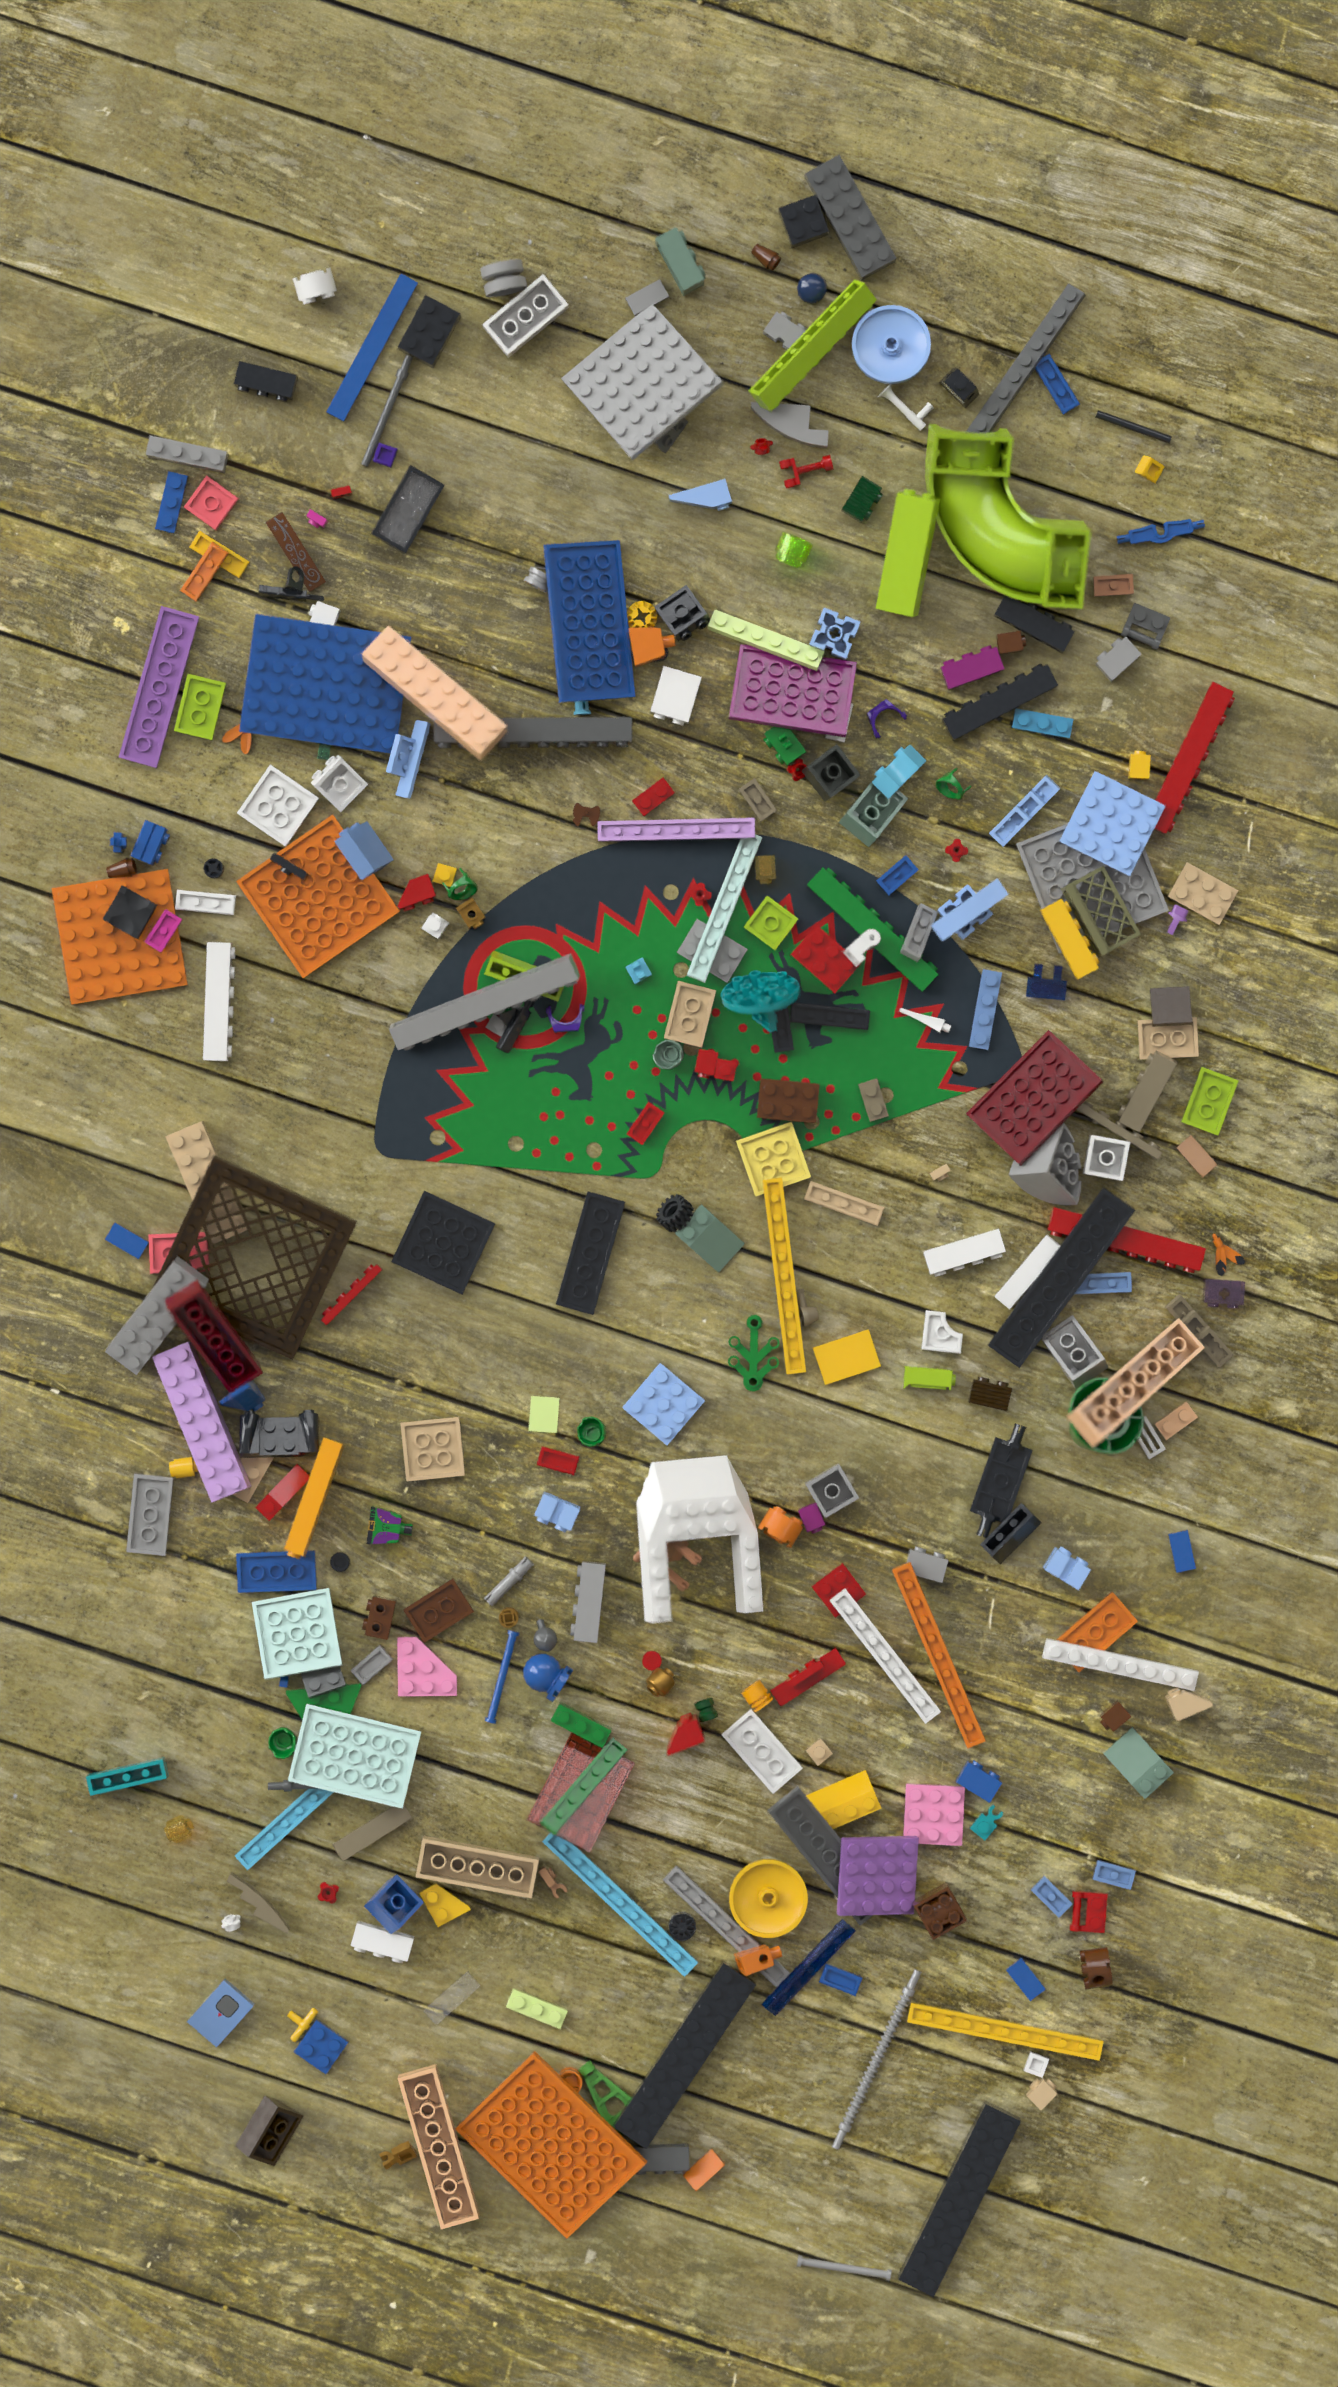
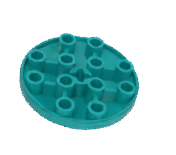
M754 970L749 975L733 977L732 981L723 988L721 999L723 1005L732 1011L752 1014V1019L771 1033L777 1031L776 1023L778 1018L775 1010L793 1003L800 995V986L798 981L787 975L785 971L761 973V971Z

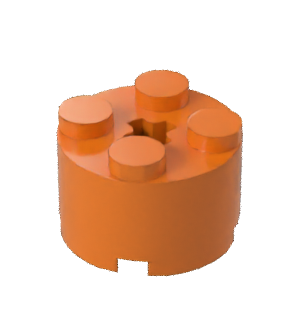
M777 1506L773 1507V1509L769 1508L758 1529L762 1530L764 1528V1534L781 1544L783 1542L786 1544L787 1542L788 1545L786 1547L792 1548L803 1529L801 1526L803 1522L795 1517L789 1518L785 1516L786 1511Z

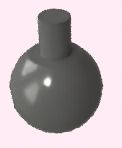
M543 1619L536 1621L538 1630L534 1634V1644L539 1650L549 1652L556 1646L557 1635L554 1630L545 1626Z

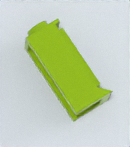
M905 1366L903 1389L910 1384V1387L946 1390V1387H948V1390H951V1386H955L956 1374H952L953 1371L947 1369Z

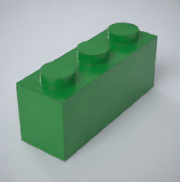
M559 1702L550 1720L601 1748L604 1747L612 1731V1728L562 1702Z

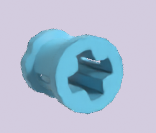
M588 701L575 702V712L573 714H591Z

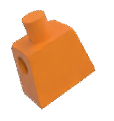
M629 628L635 667L664 658V648L676 646L674 635L662 636L661 628Z
M760 1945L734 1953L739 1972L747 1976L774 1966L773 1960L782 1957V1952L779 1946L769 1949L766 1945ZM763 1954V1959L759 1961L760 1955Z

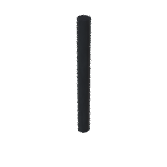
M1100 410L1097 411L1095 418L1168 444L1172 438L1170 435Z

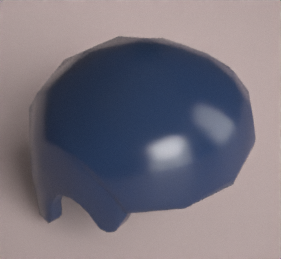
M810 273L804 275L799 280L797 292L804 302L814 304L824 298L828 287L826 280L820 274Z

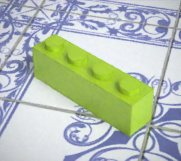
M493 950L484 974L502 981L537 966ZM564 986L559 987V990L552 994L546 992L541 995L559 1001Z

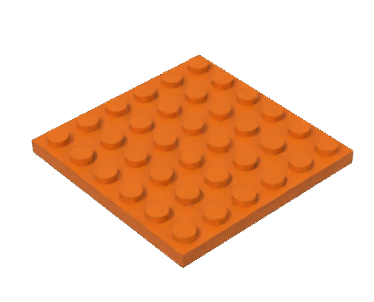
M333 814L276 853L307 872L308 876L305 880L293 873L289 876L280 870L282 866L269 858L236 881L303 979L400 912L375 874L361 880L334 842L340 838L339 833L344 829Z
M169 869L133 874L132 877H116L52 888L71 1005L188 985L179 928H177L162 953L145 943L146 938L165 909L176 915ZM122 885L157 905L139 939L102 920Z

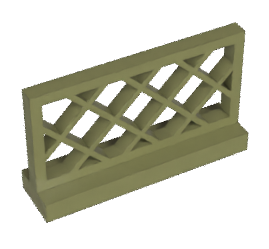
M1104 865L1061 888L1063 895L1098 958L1141 935ZM1102 873L1105 878L1103 885L1093 883L1095 874ZM1080 882L1089 884L1086 895L1079 893L1075 885ZM1092 886L1102 888L1099 899L1089 896ZM1105 890L1113 893L1112 903L1102 900ZM1088 899L1098 902L1096 912L1088 910L1086 906ZM1101 903L1111 906L1109 916L1099 913ZM1114 907L1120 908L1123 911L1122 920L1112 917ZM1097 916L1108 919L1105 929L1097 926ZM1111 920L1121 923L1118 933L1108 930ZM1123 925L1131 926L1135 934L1129 937L1122 935ZM1107 933L1117 936L1115 945L1111 947L1105 941Z

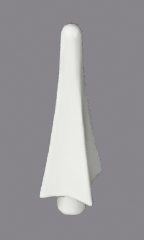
M903 1008L899 1009L901 1013L926 1024L941 1033V1030L949 1033L951 1025L946 1024L945 1019L915 1013Z

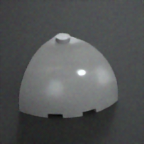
M1063 1123L1021 1166L1013 1161L1009 1176L1021 1189L1037 1199L1058 1205H1078L1082 1182L1078 1181V1169H1081L1079 1153H1075L1072 1144L1075 1142L1066 1125Z

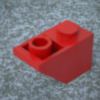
M429 874L409 880L398 903L399 910L403 909L406 912L414 909L415 904L420 902L423 905L434 902L433 898L437 896Z

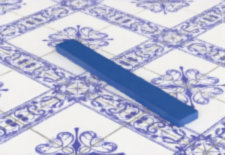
M403 274L399 275L326 413L343 422L345 421L414 293L418 282Z

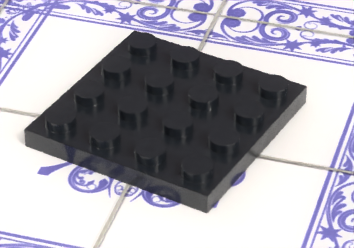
M424 1191L391 1262L463 1295L496 1223Z

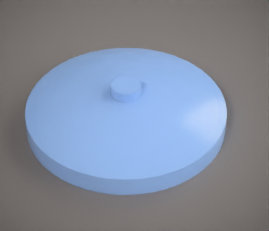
M886 305L871 310L858 322L852 337V352L856 364L865 375L880 383L897 384L910 380L924 368L930 354L931 339L926 324L915 312L902 306Z

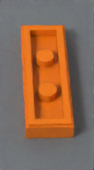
M212 542L180 591L197 602L229 552L215 542Z

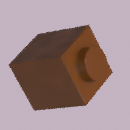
M1021 631L996 635L999 655L1023 652V647L1026 646L1025 635H1021Z
M1117 1700L1100 1714L1102 1718L1100 1723L1106 1730L1111 1728L1114 1732L1130 1719L1131 1715Z

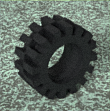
M679 1194L671 1195L670 1199L666 1198V1202L661 1203L662 1207L658 1208L657 1211L659 1213H656L658 1217L656 1219L669 1232H677V1229L680 1231L682 1226H687V1221H691L690 1216H693L694 1213L692 1211H694V1208L683 1196Z

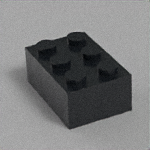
M425 295L398 345V350L434 368L460 320L461 314Z

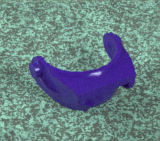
M887 699L866 713L876 739L881 738L875 728V719L880 712L887 709L894 710L904 720L907 719L906 713L904 711L901 712Z
M580 1004V1013L577 1018L568 1023L555 1020L551 1014V1006H548L546 1013L554 1032H578L582 1012H585L584 1005Z

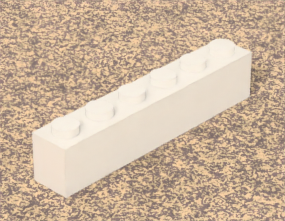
M207 942L203 1060L228 1061V1057H232V1046L229 1045V1038L233 1036V1026H229L230 1018H233V1006H230V998H234V987H231V979L235 977V967H231L232 959H235V947H232V943Z

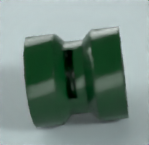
M712 1697L694 1703L696 1710L700 1711L698 1716L700 1722L718 1717L717 1710L713 1707L714 1701Z

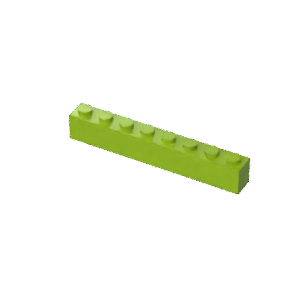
M854 279L748 391L761 408L772 411L778 407L780 401L792 392L793 388L806 377V374L813 367L818 365L819 360L832 350L839 339H842L846 332L859 321V318L872 308L877 299L865 283Z

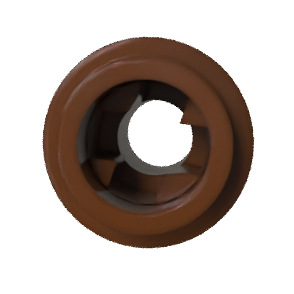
M756 244L751 251L767 270L773 271L781 261V257L778 256L779 253L760 244Z
M125 858L106 868L109 878L132 877L133 874L137 873L136 863L133 858Z

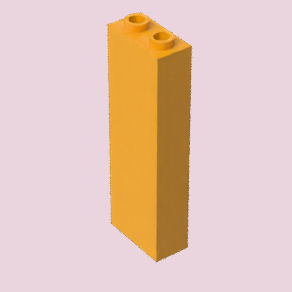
M323 1438L284 1550L288 1551V1556L300 1559L301 1556L306 1557L344 1449V1445Z

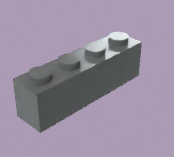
M689 2143L649 2144L647 2149L641 2145H631L647 2160V2163L636 2175H644L646 2171H654V2174H666V2171L683 2174L686 2173V2170H689Z

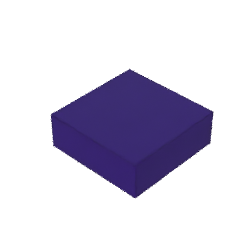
M378 443L373 462L392 468L398 449Z

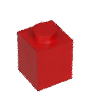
M699 1049L695 1067L698 1077L709 1079L710 1075L714 1076L718 1052Z
M717 1059L714 1078L734 1081L737 1062Z

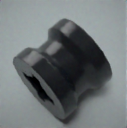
M212 858L205 862L203 870L208 877L216 879L222 876L224 865L218 859Z

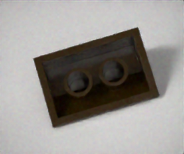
M264 2096L235 2146L248 2158L275 2166L301 2122L303 2115L279 2100Z

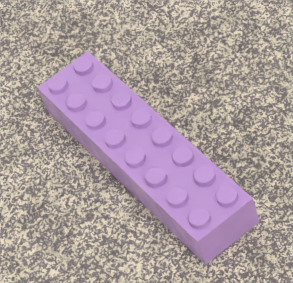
M186 1342L153 1356V1361L211 1502H216L252 1487L192 1342Z

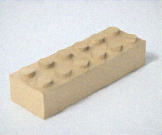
M204 1121L165 1136L192 1201L213 1155L218 1156ZM223 1182L221 1188L227 1186L228 1184ZM231 1188L222 1191L225 1201L235 1198ZM219 1193L213 1205L222 1202ZM236 1201L227 1204L230 1213L240 1210ZM223 1205L214 1208L217 1218L227 1215ZM211 1210L209 1211V1214L205 1222L214 1219ZM242 1214L232 1216L235 1226L245 1223ZM228 1218L219 1221L222 1231L232 1228ZM216 1223L206 1225L209 1235L219 1232ZM246 1226L237 1229L238 1234L247 1231ZM231 1231L225 1233L224 1236L225 1239L235 1236V1234ZM219 1235L211 1238V1241L214 1245L221 1242L222 1238Z
M423 1836L416 1877L532 1899L539 1857Z

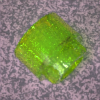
M782 531L775 550L778 551L776 559L792 567L799 568L802 562L806 563L813 544Z

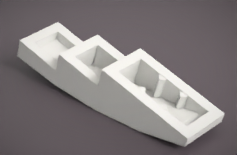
M1046 1235L997 1292L995 1298L1010 1309L1038 1277L1060 1244L1049 1235Z

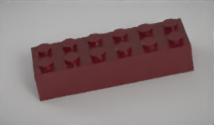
M198 1279L164 1300L168 1312L230 1394L263 1374L259 1361Z

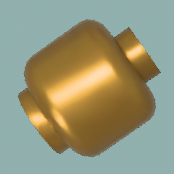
M656 1668L646 1679L648 1691L656 1697L666 1696L675 1686L673 1672L668 1668Z

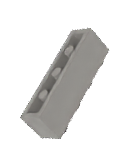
M149 436L146 451L148 458L225 473L229 455L227 451L155 436Z
M582 1561V1566L578 1565L577 1577H580V1585L575 1587V1597H578V1605L574 1604L572 1615L576 1616V1623L571 1624L570 1633L571 1636H574V1641L597 1643L605 1563Z

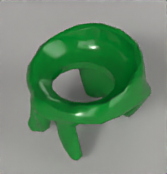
M955 768L939 778L935 785L937 790L944 796L961 800L963 794L971 786L963 790L953 775L958 770V768ZM947 782L955 786L958 793L952 792Z
M459 868L463 876L453 883L450 889L445 883H442L448 892V897L453 900L467 899L476 894L478 890L477 884L462 868ZM467 885L462 892L454 893L456 888Z

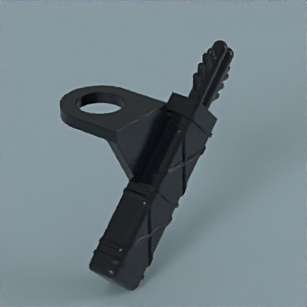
M297 566L289 569L287 582L283 588L259 585L258 592L259 596L301 602H306L307 599L324 601V596L307 594V591L303 590L304 574ZM294 571L299 574L298 582L293 579Z
M528 999L524 1001L523 1007L519 1006L516 1009L510 1006L505 1008L503 1013L496 1015L507 1026L496 1045L497 1049L506 1054L511 1051L526 1021L530 1017L531 1012L529 1009L533 1007L536 1000L530 1001Z

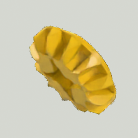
M645 601L633 603L627 610L629 627L653 628L657 622V611L654 606ZM638 609L643 614L650 613L645 617V625L641 620H633L638 616Z

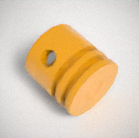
M760 1679L741 1693L748 1704H752L751 1708H755L754 1712L759 1711L774 1699L770 1697V1693H767L768 1690Z

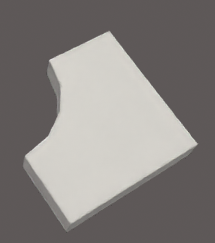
M926 1310L922 1350L961 1354L963 1334L955 1332L949 1327L945 1312Z

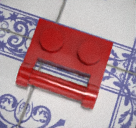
M1072 1891L1074 1902L1072 1924H1070L1069 1930L1105 1933L1108 1894ZM1082 1898H1087L1085 1925L1080 1924Z

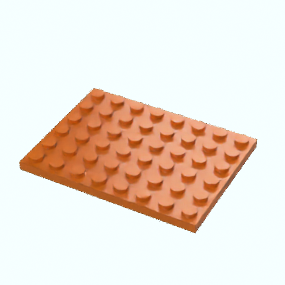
M536 2051L455 2128L566 2239L647 2163V2160Z

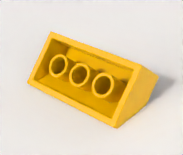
M866 1770L806 1795L832 1829L882 1809Z

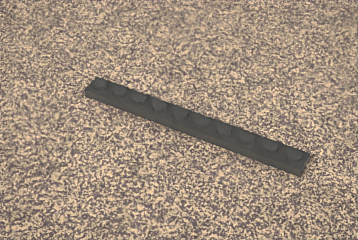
M1068 283L966 432H992L1035 370L1039 361L1044 357L1086 296L1085 293Z

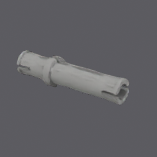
M525 1556L517 1566L509 1570L510 1572L484 1599L493 1607L518 1580L521 1581L523 1579L522 1576L534 1566L531 1563L532 1561Z

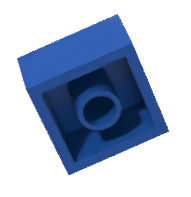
M395 1875L373 1895L364 1907L392 1934L400 1929L424 1902L398 1875Z

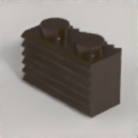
M978 1376V1380L973 1379L968 1399L969 1403L1003 1411L1008 1410L1012 1388L1008 1387L1009 1383L997 1381V1384L989 1383L990 1379Z

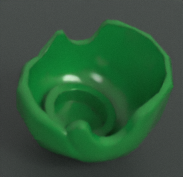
M593 1416L583 1418L577 1427L578 1439L583 1445L588 1447L599 1446L607 1435L606 1426L602 1420Z
M280 1727L269 1736L268 1748L273 1752L274 1757L286 1759L295 1752L298 1740L294 1732L289 1728Z

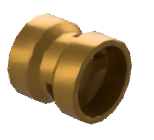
M512 1607L504 1608L499 1615L500 1624L506 1628L514 1627L519 1619L517 1610Z

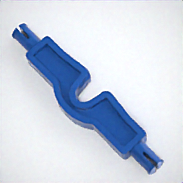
M1191 519L1168 521L1163 524V535H1159L1156 526L1152 524L1139 529L1129 530L1128 534L1116 536L1118 544L1130 542L1131 545L1143 542L1162 544L1170 541L1175 536L1191 534L1194 529L1205 528L1204 520L1194 522Z

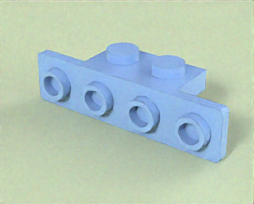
M416 720L411 738L399 734L395 736L386 772L400 776L396 796L411 798L424 746L429 734V722Z

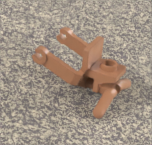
M687 1540L666 1542L667 1563L679 1561L684 1556L692 1564L697 1565V1563L701 1562L702 1557L687 1547L689 1544ZM640 1549L633 1556L634 1562L640 1561ZM668 1567L669 1580L681 1591L688 1589L689 1583Z

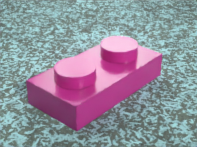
M165 909L146 938L145 943L162 953L182 922V919Z

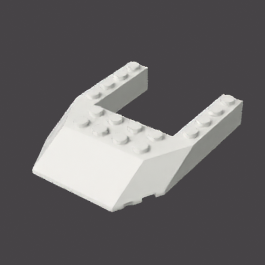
M727 1455L652 1462L649 1475L643 1484L642 1494L636 1503L645 1622L672 1621L666 1542L730 1535L736 1612L751 1613L763 1611L758 1532L748 1493Z

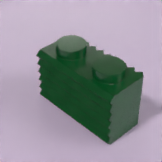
M861 476L841 511L860 523L864 519L867 521L873 512L870 509L873 503L878 504L883 496V493H881L882 487Z

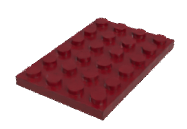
M1048 1030L966 1115L1021 1166L1103 1083V1080Z

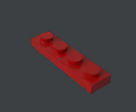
M371 1264L363 1272L365 1276L361 1280L357 1278L350 1285L352 1289L347 1294L343 1292L336 1299L338 1303L333 1308L329 1306L322 1313L324 1317L321 1321L328 1325L383 1269L378 1264L375 1266Z

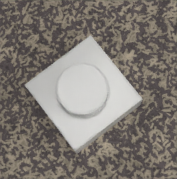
M1030 2052L1024 2071L1043 2078L1049 2058Z

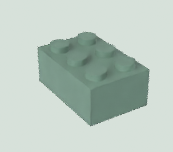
M677 227L656 237L655 244L682 295L685 296L704 285L706 274L701 265H696V255L692 248H687V239L683 231H678Z

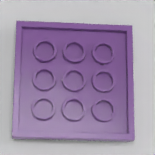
M917 1836L842 1837L837 1914L839 1916L914 1914L912 1902L915 1901L919 1838Z

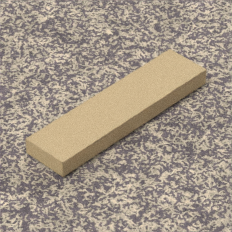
M810 1181L804 1197L807 1201L877 1226L884 1210L882 1206Z

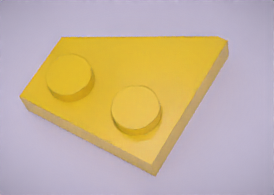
M438 1883L419 1892L437 1927L471 1910L468 1904L462 1902Z

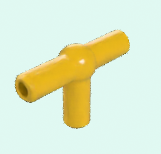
M312 2008L304 2019L293 2011L288 2013L287 2017L299 2025L290 2037L293 2042H297L304 2031L309 2029L310 2023L318 2014L317 2009Z

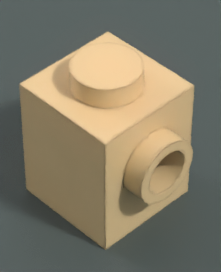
M1044 2078L1034 2080L1029 2086L1031 2089L1026 2093L1027 2097L1040 2110L1058 2094L1055 2090L1057 2086L1050 2079L1046 2081Z

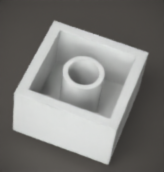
M1090 1135L1083 1174L1123 1181L1130 1142Z

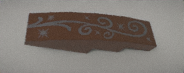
M283 512L266 521V524L293 567L297 566L303 571L304 585L308 591L311 592L325 583V579Z

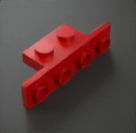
M835 1647L819 1659L815 1660L813 1658L805 1663V1668L802 1670L796 1669L788 1675V1679L770 1691L778 1704L783 1706L843 1667L846 1663Z

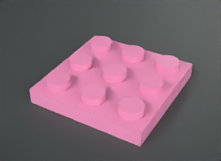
M906 1783L903 1836H917L919 1838L918 1844L962 1846L965 1788L963 1786Z

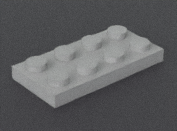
M134 1474L126 1552L166 1556L174 1477Z

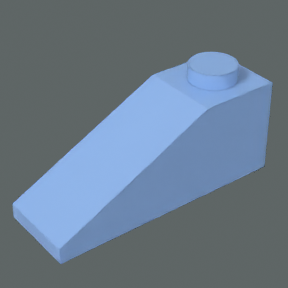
M725 479L669 495L670 502L709 509L717 508L718 511L727 509L729 504H732Z

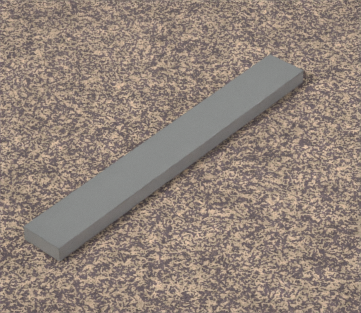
M677 1865L664 1877L663 1881L738 1952L760 1946L747 1931ZM763 1954L760 1955L759 1961L763 1959ZM774 1959V1966L759 1972L777 1988L790 1975V1972Z

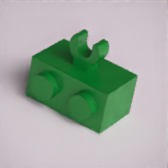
M773 726L764 733L766 737L763 739L769 749L772 747L777 752L775 757L781 765L785 763L788 766L806 753V750L791 729Z

